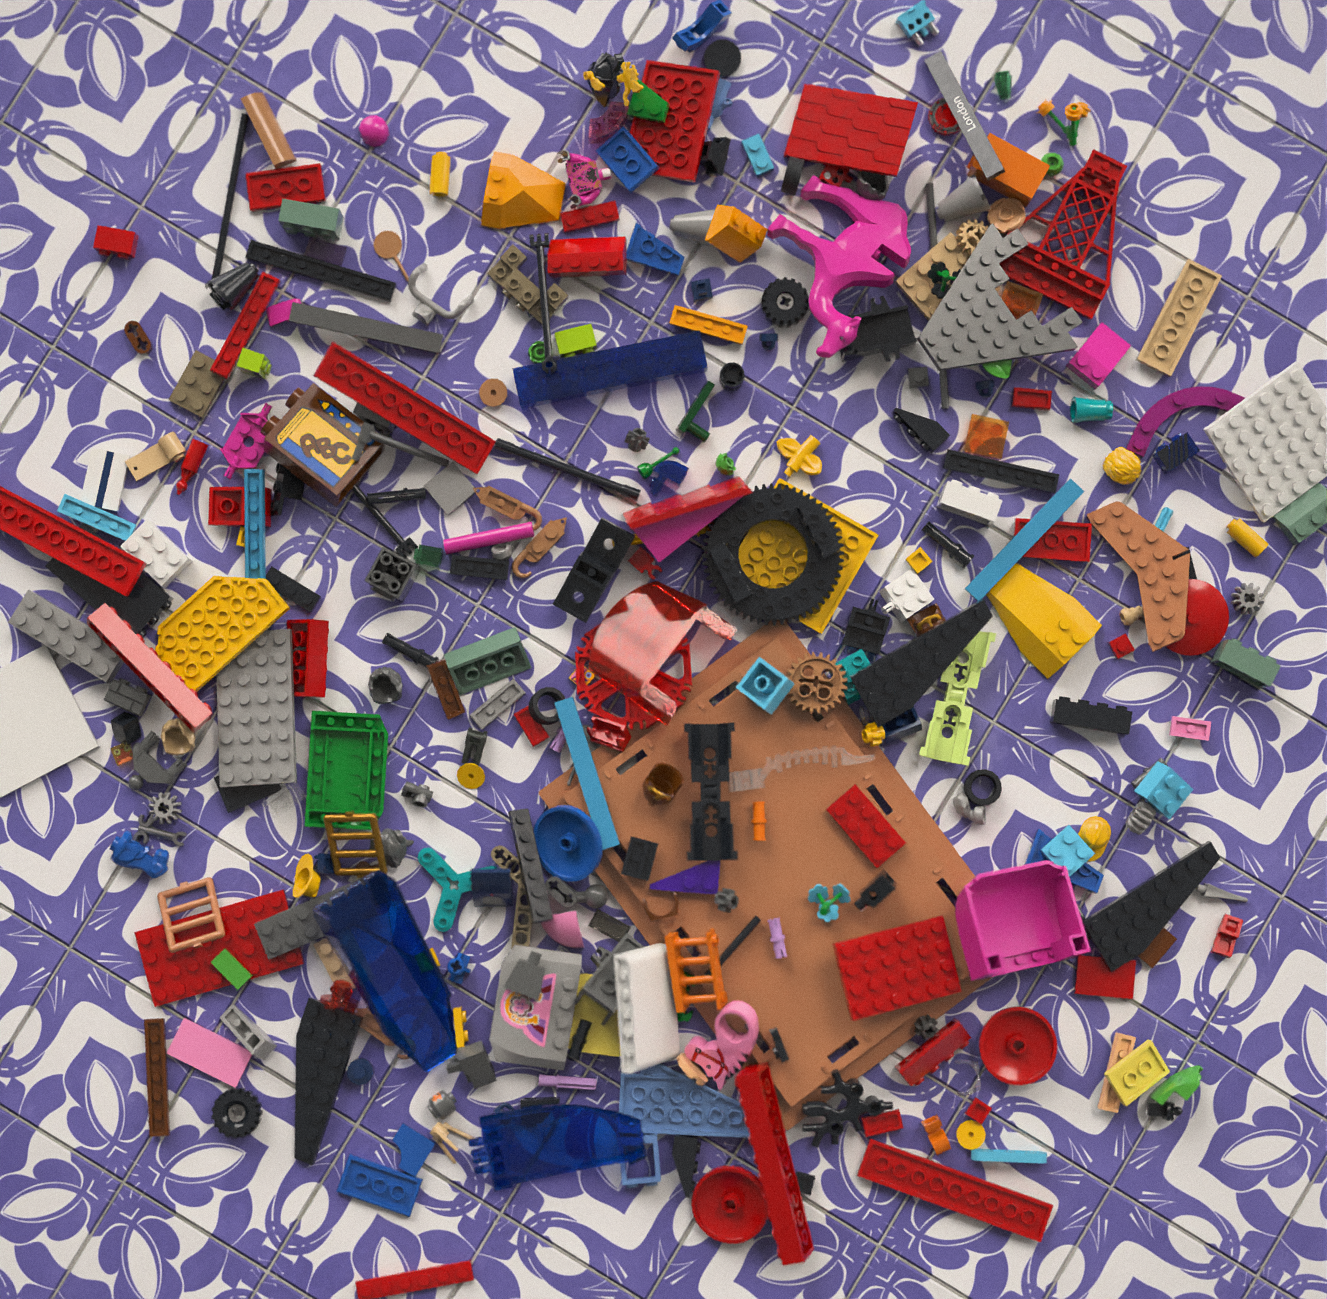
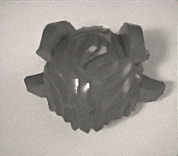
M387 828L380 834L385 860L388 866L397 868V866H400L404 856H406L407 847L412 846L414 841L406 839L400 830ZM370 839V850L375 849L374 840Z

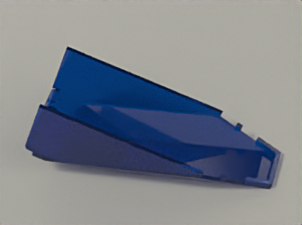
M380 870L376 871V873L373 871L362 878L363 885L358 880L346 887L345 889L348 894L341 890L329 897L330 905L327 900H324L314 906V909H312L313 916L383 1034L427 1073L457 1053L456 1049L458 1048L452 1019L454 1014L450 1003L451 992L396 880Z

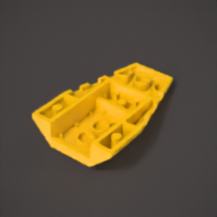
M1018 563L986 594L1008 629L1009 634L1017 644L1019 651L1047 679L1063 667L1102 626L1074 597Z

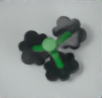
M938 262L937 265L932 264L931 270L927 272L928 278L932 279L933 283H936L931 289V293L937 295V298L942 299L950 288L947 282L950 280V285H952L962 268L954 271L952 276H950L945 263Z

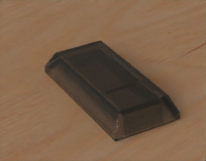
M599 909L596 910L588 925L618 942L631 928V926Z

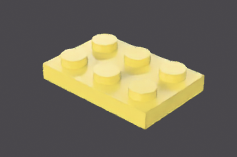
M1146 1040L1105 1072L1104 1075L1122 1105L1128 1106L1170 1073L1153 1042Z

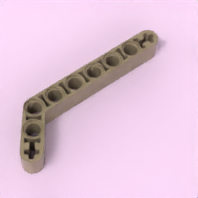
M499 845L492 849L491 858L502 869H509L511 862H516L519 865L518 858L505 846ZM503 849V855L506 858H508L510 855L512 859L507 861V863L504 866L502 863L505 862V860L501 857L498 859L496 858V850L500 851ZM519 865L518 872H511L512 879L518 883L511 949L514 944L530 947L532 932L529 906L521 903V896L526 894ZM520 914H526L529 917L527 924L523 925L519 922ZM523 933L526 935L527 940L524 944L517 942V934Z

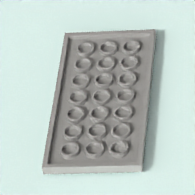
M267 630L216 675L219 780L221 788L297 783L292 630Z

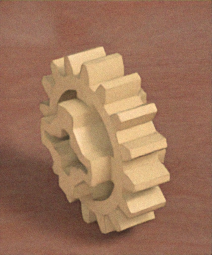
M968 219L956 231L957 236L955 240L959 241L957 247H962L961 252H967V257H970L989 225L983 226V221L978 223L977 219H974L972 222Z

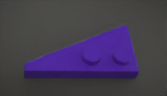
M708 860L650 884V889L716 894L719 884L720 860Z

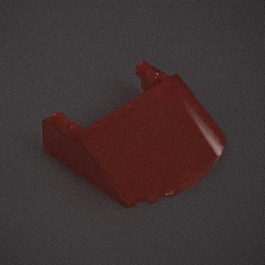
M650 582L628 593L607 613L593 640L589 670L668 726L677 711V705L674 700L651 685L650 681L696 621H699L722 639L732 640L738 629L707 607L708 604L661 582Z

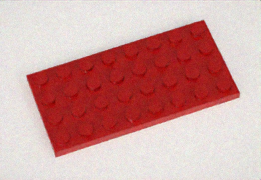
M279 890L220 907L225 936L203 943L202 947L196 949L190 947L171 953L168 948L163 924L134 932L154 1006H160L232 985L211 963L225 948L253 975L250 979L305 964L300 947L268 959L254 923L290 909L285 890ZM212 910L171 921V925L174 926L212 914ZM215 922L174 933L175 943L215 932Z

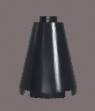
M246 262L205 283L206 290L210 288L212 292L209 295L223 310L227 308V313H231L257 280V273L259 271L254 264Z

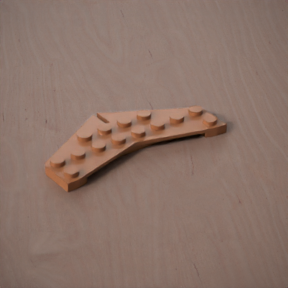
M1116 501L1088 513L1087 518L1093 528L1103 536L1138 577L1147 639L1152 653L1181 640L1184 637L1186 625L1190 553L1173 560V557L1189 549L1121 502Z

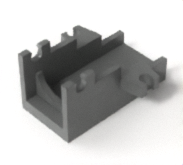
M628 933L624 935L611 952L599 946L596 953H599L601 957L593 953L590 959L598 969L582 987L574 1000V1003L577 1005L583 995L586 994L609 1013L601 1023L603 1026L606 1025L618 1009L614 955L644 947Z

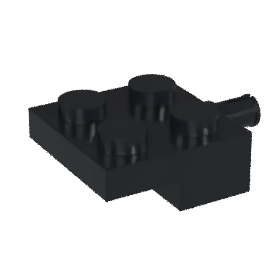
M870 599L868 609L852 607L842 645L862 649L877 655L880 654L890 617L875 612L878 600L874 602V599Z

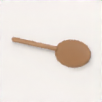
M393 231L380 232L374 240L375 252L385 259L394 258L408 282L409 276L397 257L402 249L400 237Z

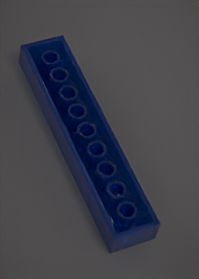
M699 330L556 359L554 361L557 363V371L553 375L550 370L553 366L552 363L546 364V367L549 368V375L543 372L542 363L512 368L520 407L525 409L707 372L708 366Z

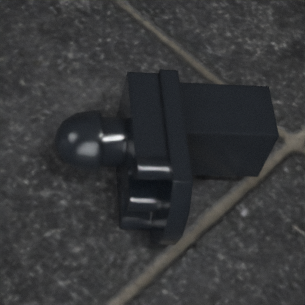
M1167 1101L1163 1105L1148 1103L1147 1115L1163 1116L1162 1118L1166 1121H1174L1173 1115L1180 1116L1183 1110L1178 1106L1174 1107L1175 1103Z

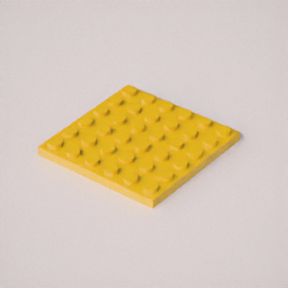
M781 478L778 479L774 488H777L778 484H781V489H784L788 485L790 491L795 487ZM796 488V493H799L801 490ZM816 500L817 505H818L819 503H823V502H821V501H819V500ZM824 503L821 509H828L826 515L833 516L830 522H837L833 528L840 529L836 536H842L838 543L844 545L840 548L844 555L839 556V558L843 559L844 562L838 564L843 567V570L837 571L841 575L840 578H834L838 584L831 585L834 592L827 591L830 595L829 599L823 597L825 604L818 603V610L812 607L813 614L811 615L806 611V618L799 615L800 623L819 634L823 633L879 536L877 533ZM767 521L757 524L748 531L739 546V562L743 572L751 581L762 587L781 588L787 586L802 574L806 565L807 550L804 540L794 528L782 522Z

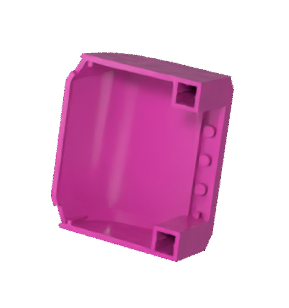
M1046 860L979 874L958 895L955 916L971 981L1053 964L1090 952L1066 866H1059Z

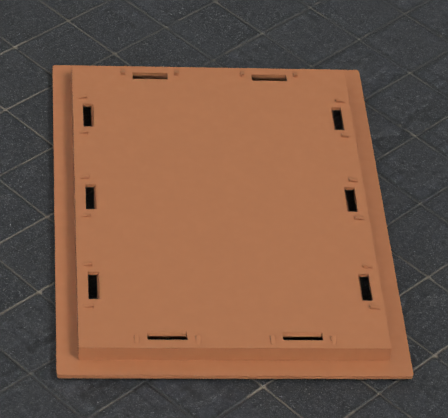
M778 620L775 626H773L772 621H769L767 626H762L692 678L693 688L685 685L691 689V693L688 691L682 692V696L687 698V701L684 702L678 699L679 702L684 703L683 706L646 729V721L643 722L644 730L640 729L639 723L634 724V731H631L628 725L627 729L632 737L623 753L601 745L591 754L620 846L626 854L631 836L658 843L649 881L621 874L624 863L612 847L602 850L600 864L595 870L649 945L657 943L666 944L665 936L680 927L688 938L706 937V933L710 929L715 928V934L719 937V945L717 947L720 956L755 915L761 919L760 923L721 966L724 991L727 992L728 996L726 1004L732 1001H741L750 1005L758 1017V1033L770 1048L763 1053L759 1046L755 1044L752 1053L741 1067V1070L747 1065L769 1063L784 1128L789 1130L806 1117V1115H802V1104H805L806 1101L827 1102L836 1095L821 1094L820 1090L821 1086H832L835 1083L831 1071L838 1069L844 1082H847L850 1078H859L916 1035L914 1023L919 1016L929 1014L931 1018L938 1019L992 977L971 981L958 932L955 907L937 884V881L943 878L958 898L962 889L976 876L880 747H870V743H864L862 730L865 727L842 697H839L841 704L834 703V710L830 706L828 707V713L821 709V715L824 718L819 722L816 721L813 715H810L808 709L802 712V705L796 708L797 701L790 702L793 695H786L772 715L738 689L715 706H712L709 700L734 681L739 684L758 657L762 658L784 676H791L787 670H794L791 663L793 662L798 665V657L802 660H805L804 654H807L809 658L812 657L787 622L784 620V624L781 625ZM810 668L803 671V674L807 677L814 673ZM823 673L822 677L829 680L825 673ZM802 679L799 680V682L801 683L807 682ZM815 680V683H813L814 687L820 684L819 680ZM803 687L800 690V693L803 691L807 695L810 693V689L807 687ZM823 690L819 693V696L827 698L830 693ZM669 697L663 699L646 713L654 715L668 706L670 703ZM735 722V731L731 732L732 759H729L730 782H720L721 801H730V823H733L734 851H738V860H720L718 892L722 891V888L735 890V895L739 898L738 906L733 910L731 909V913L717 910L718 905L714 902L716 894L677 891L679 899L678 915L650 921L645 912L642 899L646 898L648 909L658 916L670 913L675 906L673 896L675 891L650 889V884L706 862L687 861V852H691L690 824H692V802H701L700 782H691L688 733L684 732V723L721 724ZM643 749L647 756L619 775L616 768ZM705 749L704 756L707 759L714 758V749ZM704 761V765L708 764V770L704 771V774L708 775V778H712V775L716 774L715 771H712V764L716 765V761ZM657 763L672 765L682 774L684 784L669 804L649 806L643 792L645 778ZM573 767L539 791L540 797L549 809L558 805H569L580 809L590 817L576 772L571 785H567ZM854 784L858 786L906 842L905 845L878 868L871 863L826 810ZM873 784L893 810L890 814H885L867 788ZM752 802H765V819H767V823H765L766 841H753L754 830L751 819H753ZM709 806V809L705 810V813L709 814V820L705 819V824L709 822L717 824V819L713 820V814L717 812L713 809V806ZM708 826L706 834L709 837H714L717 834L716 827ZM884 869L897 883L896 889L874 908L869 905L863 911H860L854 904L861 897L860 891ZM821 884L823 887L828 888L827 893L829 896L826 900L834 898V891L832 889L834 885L842 884L849 891L851 898L849 903H841L839 900L834 902V905L839 907L837 911L839 917L836 920H831L827 923L824 919L818 918L817 912L821 902L817 904L808 900L809 890L813 889L815 885ZM874 891L869 893L871 896L877 895ZM943 915L962 992L851 1021L832 943ZM780 918L782 933L785 934L786 938L784 943L787 957L775 958L773 942H770L771 933L767 920ZM707 945L695 946L700 953L697 957L709 956ZM686 947L680 949L681 956L684 958L693 957ZM710 964L684 966L683 969L691 975L694 974V976H706L705 972L711 966ZM713 983L696 984L694 987L688 985L691 989L687 994L690 996L715 994ZM716 1002L694 1003L695 1008L716 1035L715 1020L721 1010H717ZM734 1013L725 1014L726 1023L732 1030L744 1034L748 1032L744 1027L747 1023L741 1016ZM777 1027L790 1060L782 1062L781 1058L776 1059L772 1049L776 1046L769 1031L772 1028ZM855 1037L859 1044L832 1063L828 1057Z

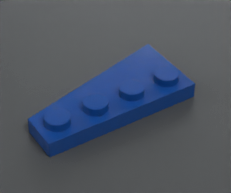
M1037 829L1024 865L1047 860L1040 850L1052 839L1040 829ZM1085 862L1069 878L1072 885L1097 894L1104 875Z

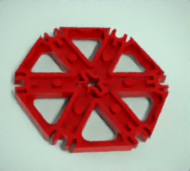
M634 608V614L628 616L627 610L624 609L623 618L621 616L622 611H618L584 634L585 637L581 638V641L586 643L584 648L576 647L579 652L583 653L579 654L575 651L577 695L580 701L585 698L589 699V702L584 705L588 712L626 727L629 722L631 731H634V724L639 723L640 729L644 730L643 722L646 721V729L683 706L684 703L679 702L678 699L684 702L687 701V698L682 696V692L688 691L691 693V689L685 685L693 688L690 642L688 643L687 638L684 640L678 639L683 634V631L679 630L678 626L640 609V616H638L636 608ZM644 623H651L666 631L665 637L643 651L641 628ZM614 625H620L622 627L623 653L599 642L598 637ZM681 654L683 656L684 676L681 679H676L655 669V667L673 655ZM589 660L613 670L591 686L585 683L584 665ZM633 660L636 668H639V670H636L635 672V679L632 672L628 671L630 668H632ZM645 686L669 697V705L654 715H648L646 713ZM625 688L626 715L619 718L604 711L602 703Z

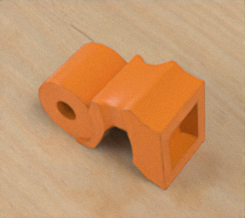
M937 1114L921 1121L937 1155L951 1149Z

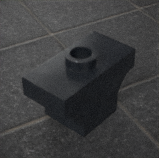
M718 137L713 138L712 141L704 142L700 162L705 167V175L710 177L723 176L728 158L730 138Z

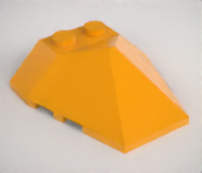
M494 152L484 194L481 226L505 229L506 227L559 221L566 183L514 155Z

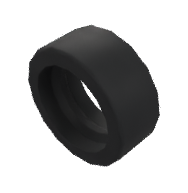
M795 157L789 158L781 192L796 195L805 160Z
M545 687L538 690L531 697L529 712L531 717L539 724L552 725L560 720L558 713L552 717L544 716L538 709V700L545 695L551 696L556 702L566 698L561 691L553 687Z
M986 769L970 773L964 783V793L973 804L979 806L994 803L1000 797L1002 791L999 777L994 772ZM980 776L988 777L994 784L993 794L986 799L977 798L972 792V783Z

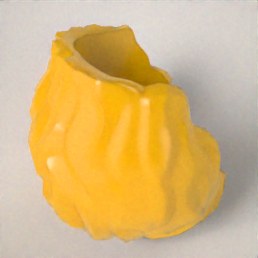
M1118 447L1105 458L1103 469L1114 482L1122 485L1132 484L1140 476L1141 460L1133 452L1126 450L1124 447Z

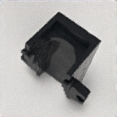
M880 296L881 304L879 305L874 302L875 298L870 299L869 312L848 315L850 318L861 317V322L855 340L839 350L842 362L877 353H882L886 362L891 361L889 358L891 353L895 355V360L900 359L899 348L913 345L917 342L908 313V305L890 309L885 297Z

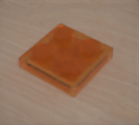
M971 414L964 452L1001 460L1009 422Z

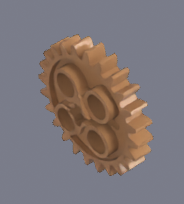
M812 652V657L810 658L807 654H804L805 660L798 657V665L793 662L791 663L794 670H787L791 676L786 677L795 683L787 696L793 695L790 702L797 701L796 708L802 705V712H805L808 708L810 709V715L813 714L814 710H817L818 715H820L821 709L828 713L829 706L834 710L835 702L841 704L839 697L845 698V694L841 691L847 690V686L843 684L847 683L848 680L847 678H842L846 675V671H840L842 664L836 666L837 659L835 658L830 661L829 654L826 658H823L822 652H820L818 657ZM810 668L814 673L807 677L803 674V671ZM824 672H831L833 674L829 680L824 679L822 675ZM802 679L807 682L801 683L799 682V680ZM815 680H819L820 683L817 687L813 686ZM803 687H807L810 689V693L802 695L800 690ZM826 690L830 694L827 698H821L819 693Z

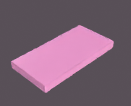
M187 1018L183 1019L167 1051V1054L235 1088L252 1057L251 1052L247 1048Z

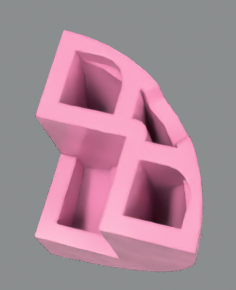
M576 911L552 914L553 919L551 921L541 922L547 935L558 944L569 948H584Z

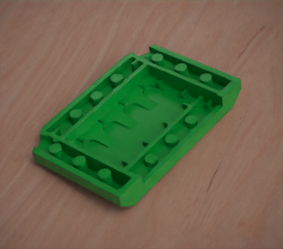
M312 711L305 827L325 828L323 819L325 815L345 814L348 811H354V814L374 813L379 820L384 811L388 733L379 714ZM370 821L332 822L333 828L372 830Z

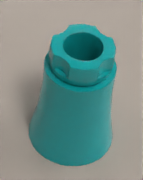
M1073 396L1070 405L1072 423L1083 421H1104V419L1111 420L1113 417V403L1111 401Z

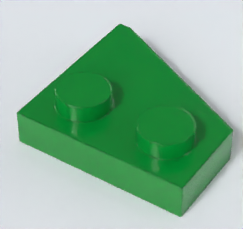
M639 79L636 80L644 89L640 93L633 92L627 113L628 116L665 123L669 104Z

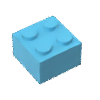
M758 657L736 688L772 715L795 683Z
M1157 761L1134 792L1146 803L1152 805L1157 813L1170 819L1193 791V788L1170 767Z

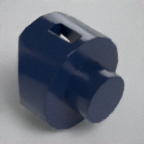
M361 1057L356 1058L349 1064L347 1075L352 1083L363 1085L372 1079L375 1070L369 1060Z

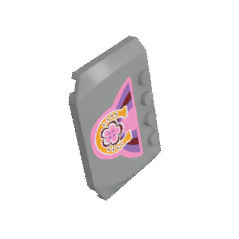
M514 944L509 954L501 963L489 1037L496 1061L564 1070L575 1008L574 1000L577 996L581 971V954ZM531 951L542 954L538 965L545 967L539 1001L504 988L518 960L521 958L527 961Z

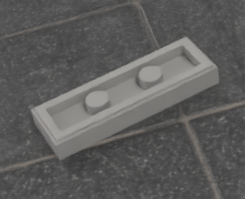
M513 678L469 716L483 730L525 695L526 692Z

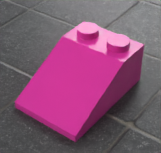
M1101 322L1067 363L1066 367L1095 390L1109 375L1131 345Z

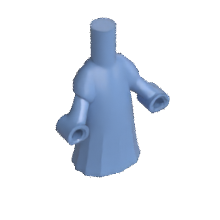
M720 78L708 130H711L714 119L721 116L723 110L733 104L730 98H726L732 84Z

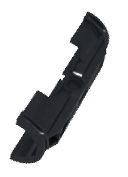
M735 722L721 724L684 723V732L688 733L691 782H700L701 802H692V824H690L691 852H687V861L738 860V851H734L733 823H730V801H721L720 782H730L729 759H732L731 732L735 731ZM705 749H714V758L707 759L704 756ZM704 761H716V765L712 764V771L716 772V774L712 775V778H708V775L704 774V771L708 770V764L704 765ZM709 806H713V809L717 811L713 814V820L717 819V824L713 822L705 824V819L709 820V814L705 813ZM710 825L715 826L717 829V834L714 837H709L706 834V828Z

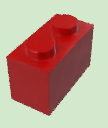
M97 225L93 248L100 255L110 256V254L117 255V258L128 260L129 257L135 258L139 236L133 231Z

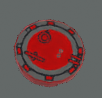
M945 98L935 101L928 113L931 128L937 134L943 136L958 133L961 129Z

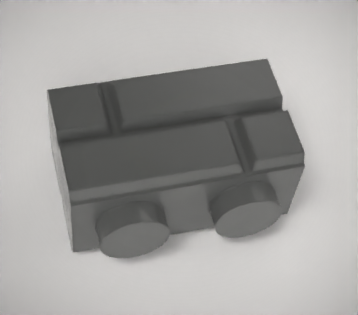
M122 678L119 681L113 679L104 701L135 715L143 716L146 706L151 699V695L147 694L148 690L138 685L136 688L129 686L131 682Z

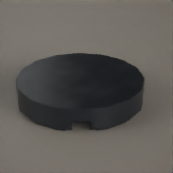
M719 39L712 42L706 48L704 65L707 69L719 70V78H727L739 69L741 53L733 42Z

